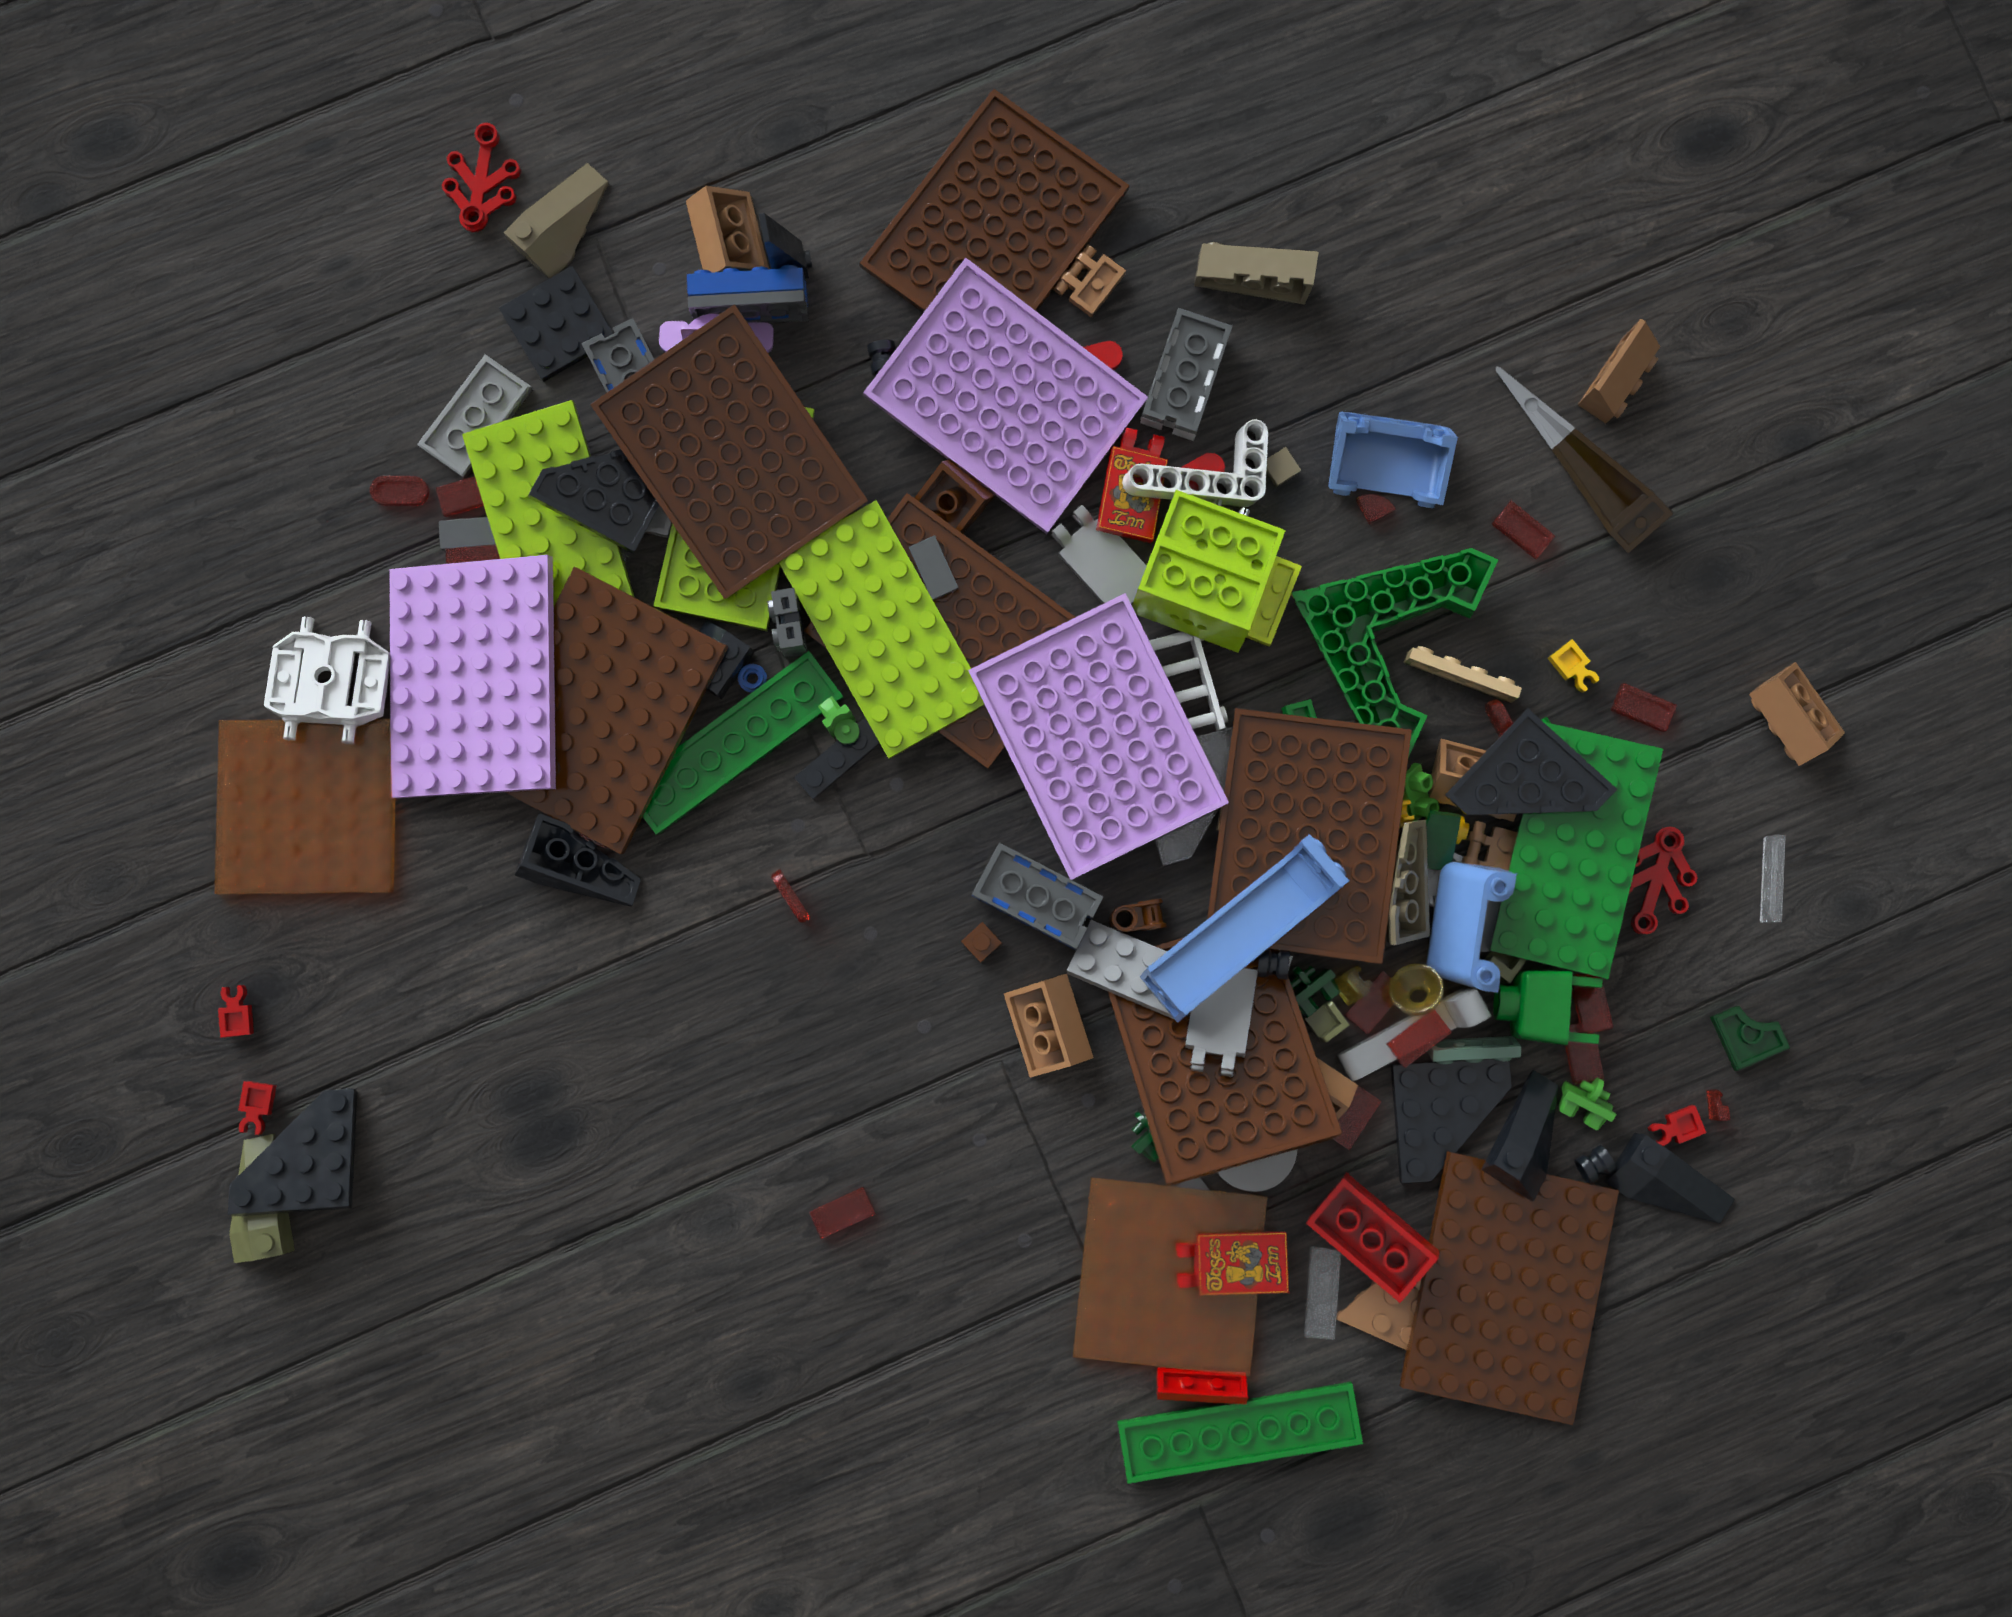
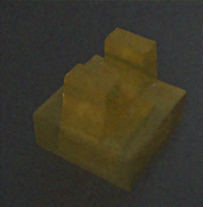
M1358 965L1334 979L1340 990L1339 995L1347 1006L1366 996L1371 991L1369 988L1373 984L1369 979L1365 982L1361 979L1358 973L1362 969Z

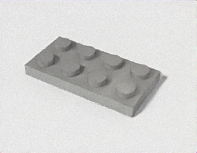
M1091 920L1070 962L1067 974L1174 1019L1140 978V975L1146 968L1167 951Z

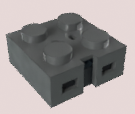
M794 588L771 591L772 600L767 601L769 616L772 618L773 624L776 623L777 627L772 629L774 646L777 647V651H782L785 658L802 656L808 650L800 600Z

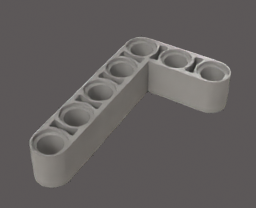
M1461 989L1353 1045L1337 1056L1349 1079L1356 1081L1456 1027H1472L1491 1017V1014L1477 989Z

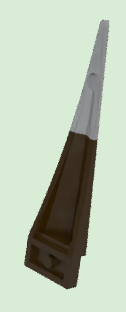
M1496 367L1499 376L1550 446L1606 530L1627 553L1631 552L1674 514L1647 485L1503 369Z

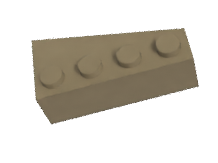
M1216 242L1202 244L1194 286L1305 304L1314 285L1319 252L1231 246Z

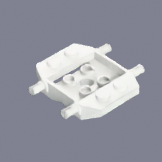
M302 617L300 632H292L273 645L264 706L281 717L285 722L284 740L290 741L291 739L295 741L297 726L300 722L343 725L341 742L344 744H354L356 728L380 718L384 714L390 672V653L369 638L372 625L370 621H359L358 635L330 637L312 633L315 619ZM355 653H359L352 706H347ZM331 671L332 676L329 681L325 683L318 682V676L321 672Z

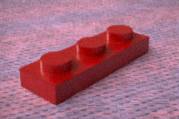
M1157 1367V1400L1247 1404L1246 1372Z

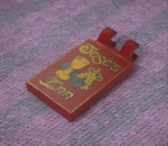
M1126 427L1125 433L1123 432L1121 436L1120 448L1113 446L1110 451L1096 530L1151 543L1154 540L1161 499L1130 495L1124 490L1122 481L1125 474L1136 464L1167 466L1168 459L1160 458L1165 437L1154 434L1153 438L1149 440L1147 450L1136 448L1134 444L1137 430ZM1133 474L1134 482L1137 485H1143L1142 477ZM1161 477L1162 485L1164 484L1165 477Z
M1287 1232L1196 1233V1243H1176V1255L1179 1258L1194 1257V1273H1177V1286L1179 1288L1198 1286L1199 1295L1289 1293Z

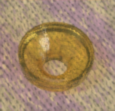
M1416 963L1402 967L1393 975L1389 985V993L1394 1005L1400 1011L1408 1015L1419 1016L1430 1013L1437 1008L1443 998L1444 986L1441 976L1435 969L1425 964ZM1423 990L1427 993V997L1423 1002L1415 1003L1410 1000L1412 992Z

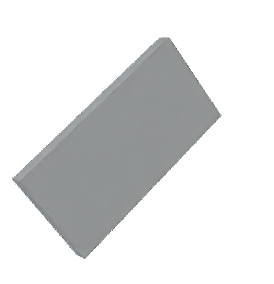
M485 354L417 445L466 479L473 469L462 434L511 419L533 388Z

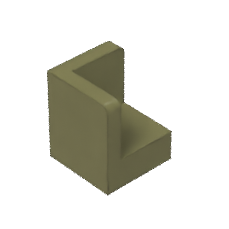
M1490 951L1484 960L1493 962L1500 971V984L1511 983L1527 959Z
M1326 1001L1311 1016L1303 1018L1318 1040L1324 1043L1349 1026L1332 1001Z

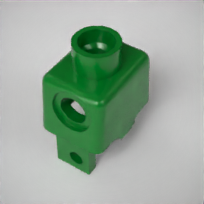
M1520 971L1513 979V986L1499 985L1498 993L1494 992V1019L1511 1021L1510 1033L1514 1038L1555 1045H1568V1041L1599 1044V1035L1569 1032L1572 986L1602 988L1603 979L1573 976L1572 971Z

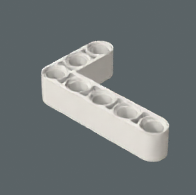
M1254 419L1248 421L1238 430L1235 437L1233 473L1136 464L1123 477V488L1128 494L1133 496L1172 500L1175 491L1179 490L1211 503L1213 499H1218L1216 502L1218 504L1221 499L1223 501L1222 505L1249 507L1261 499L1266 490L1268 429L1262 421ZM1247 430L1255 434L1256 441L1251 440L1247 436ZM1246 458H1249L1254 462L1255 469L1249 468L1247 466L1245 461ZM1133 474L1141 476L1144 484L1137 485L1133 480ZM1161 477H1165L1171 482V488H1166L1162 485ZM1189 480H1193L1198 484L1199 491H1194L1190 488ZM1217 483H1221L1225 486L1226 494H1222L1218 491L1216 486ZM1244 486H1249L1253 490V497L1245 493Z

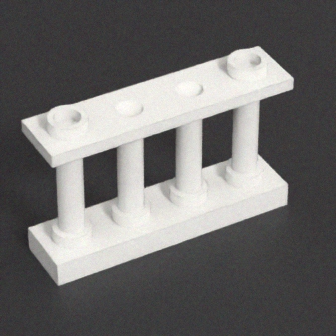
M1184 632L1149 640L1154 651L1191 642L1195 658L1165 665L1162 668L1167 677L1195 669L1199 670L1203 685L1178 691L1175 694L1180 703L1206 696L1211 712L1188 718L1192 729L1214 724L1216 732H1222L1226 728L1225 723H1228V717L1225 707L1219 706L1201 641L1204 640Z

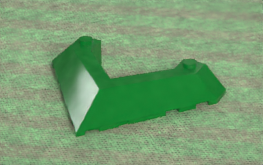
M1473 548L1446 556L1441 555L1421 560L1420 562L1405 566L1400 565L1359 575L1348 580L1343 579L1323 584L1307 590L1291 592L1358 723L1411 729L1409 756L1428 715L1400 703L1389 678L1390 675L1383 657L1380 655L1374 640L1373 632L1442 607L1470 618L1475 612L1498 562V559Z

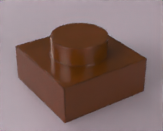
M983 922L961 941L980 963L1002 944Z

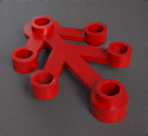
M482 123L475 129V138L480 145L475 176L467 167L466 160L460 152L452 151L447 156V163L450 168L459 173L472 191L470 203L461 193V187L454 178L445 179L442 183V190L461 209L459 214L460 223L464 229L470 232H478L484 229L488 223L489 214L502 205H513L517 198L511 187L503 186L498 190L496 196L483 203L484 194L507 178L516 179L521 174L518 162L508 159L501 168L488 176L492 148L496 147L500 140L497 129L491 123ZM492 135L493 138L490 141H484L486 136ZM455 158H460L461 160L458 164H452ZM510 166H516L514 172H507ZM456 185L453 191H447L448 186ZM505 193H511L509 199H503ZM472 216H479L477 221L470 222Z
M1675 827L1660 829L1656 833L1653 843L1639 849L1635 867H1638L1643 859L1657 853L1659 854L1655 865L1633 875L1629 894L1633 891V888L1650 880L1641 910L1631 920V926L1638 934H1650L1656 930L1658 920L1653 912L1662 886L1670 899L1668 907L1672 913L1682 914L1689 908L1687 899L1682 897L1668 870L1670 859H1672L1679 871L1677 881L1681 886L1689 887L1697 882L1696 872L1690 869L1681 851L1684 846V836ZM1666 836L1672 839L1670 847L1664 842ZM1685 873L1690 874V883L1684 881L1683 875ZM1676 900L1682 902L1683 907L1680 911L1675 908ZM1640 918L1646 920L1645 928L1639 926L1638 921Z

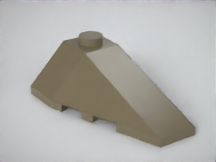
M586 163L524 211L504 234L519 253L547 278H551L562 272L572 262L576 254V247L580 239L584 237L587 231L586 226L592 214L596 212L609 183L593 167Z
M1426 820L1407 822L1403 826L1395 859L1385 938L1391 945H1399L1430 936Z

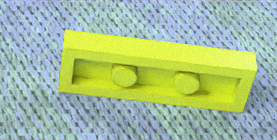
M1276 556L1246 638L1266 646L1271 645L1302 566Z

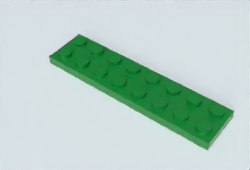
M810 651L799 657L677 748L643 815V818L657 836L822 715L818 706L832 696L838 703L844 698Z
M1351 1382L1247 1399V1404L1221 1403L1117 1421L1128 1484L1363 1444L1355 1394Z

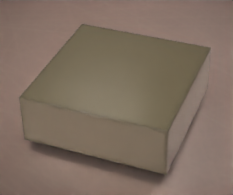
M1286 447L1267 458L1266 473L1276 488L1301 472L1300 467Z

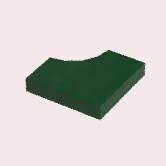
M1430 810L1426 820L1428 869L1441 870L1446 864L1453 861L1461 820L1460 814ZM1401 834L1398 835L1397 850H1398V846H1399Z
M1734 1006L1710 1017L1734 1071L1742 1070L1790 1049L1778 1021L1769 1023L1756 1022L1748 1017L1740 1006Z

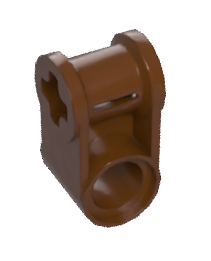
M1163 899L1137 902V904L1124 905L1114 909L1109 916L1111 928L1122 933L1166 928L1167 923L1163 922L1161 911ZM1119 912H1126L1130 916L1131 922L1128 927H1121L1117 924L1116 916Z

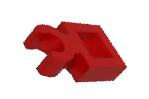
M237 985L238 993L235 997L231 996L230 987L221 988V997L226 1002L227 1007L218 1008L220 1038L254 1034L252 1005H243V1000L247 996L245 985Z
M252 1081L243 1082L238 1111L247 1113L246 1117L239 1124V1132H247L250 1122H253L256 1125L255 1135L264 1133L265 1122L262 1116L272 1114L277 1085Z
M1689 1105L1664 1115L1667 1124L1654 1123L1648 1127V1130L1652 1132L1658 1129L1662 1131V1138L1656 1140L1662 1146L1667 1145L1672 1137L1676 1143L1680 1144L1706 1133L1695 1105Z

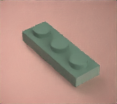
M1513 1036L1443 1039L1428 1042L1427 1053L1433 1062L1439 1064H1451L1456 1060H1465L1470 1063H1479L1482 1059L1510 1061L1512 1058L1521 1057V1045Z

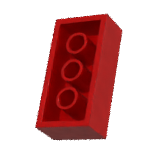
M1347 1172L1306 1221L1308 1226L1399 1303L1404 1300L1439 1259L1440 1251Z

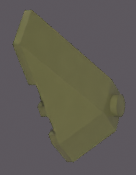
M275 1134L244 1140L238 1176L276 1139ZM289 1213L232 1217L229 1235L234 1263L255 1261L295 1251Z

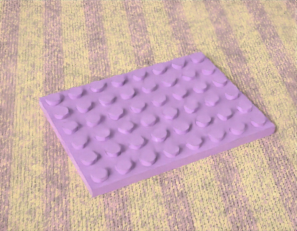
M967 258L959 265L863 392V396L946 459H950L994 493L995 496L1046 534L1148 398Z
M540 555L390 569L391 798L556 789L553 557Z
M1126 593L968 670L1070 880L1229 803Z

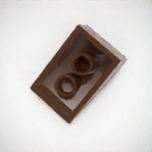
M948 459L941 462L915 496V499L964 534L995 497V494Z

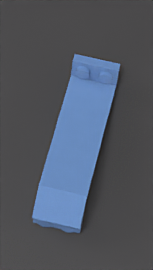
M1309 834L1275 866L1146 968L1140 975V978L1178 1023L1347 884L1349 879L1346 877L1344 869L1337 862H1333L1326 854L1324 845Z

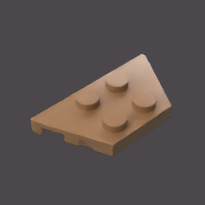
M1373 1281L1368 1289L1362 1291L1354 1298L1353 1302L1342 1311L1340 1310L1336 1313L1335 1319L1407 1350L1419 1290L1413 1288L1404 1300L1399 1303Z

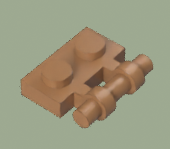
M1087 245L1082 252H1079L1074 263L1067 272L1063 273L1060 281L1053 289L1061 296L1067 289H1072L1074 292L1069 297V302L1092 318L1125 276L1126 270L1104 254L1095 262L1091 258L1096 253V250L1091 245ZM1083 269H1086L1089 273L1081 282L1076 277Z
M1475 821L1473 832L1470 831L1467 840L1470 843L1467 855L1463 856L1462 863L1497 867L1508 871L1517 832L1495 826L1492 828L1489 837L1484 835L1486 823ZM1481 845L1487 846L1484 862L1478 860Z

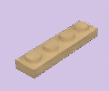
M1418 646L1417 649L1413 647L1406 654L1405 664L1510 703L1519 698L1522 690L1521 687L1514 685L1515 681L1502 676H1499L1498 679L1487 675L1488 671L1480 667L1472 666L1471 669L1460 665L1461 661L1456 658L1445 656L1443 659L1433 655L1434 651L1426 647Z

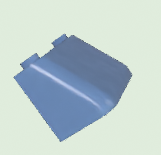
M1339 412L1329 488L1333 489V493L1349 496L1351 491H1356L1358 488L1412 496L1415 500H1418L1417 505L1422 507L1434 508L1435 504L1443 505L1458 437L1452 429L1444 426L1358 413Z
M1450 862L1441 869L1426 960L1428 970L1433 975L1479 990L1498 993L1500 971L1493 962L1479 959L1488 900L1496 902L1507 900L1514 891L1515 873L1497 867L1462 862Z

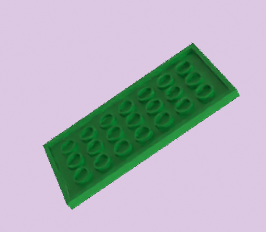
M1544 722L1614 785L1617 790L1594 812L1526 813L1521 815L1508 871L1516 874L1513 894L1507 900L1500 903L1489 950L1608 979L1663 749Z

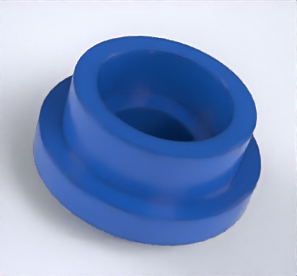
M748 664L740 670L738 682L743 690L752 693L767 682V674L761 666ZM751 674L758 676V680L754 684L748 682V677Z

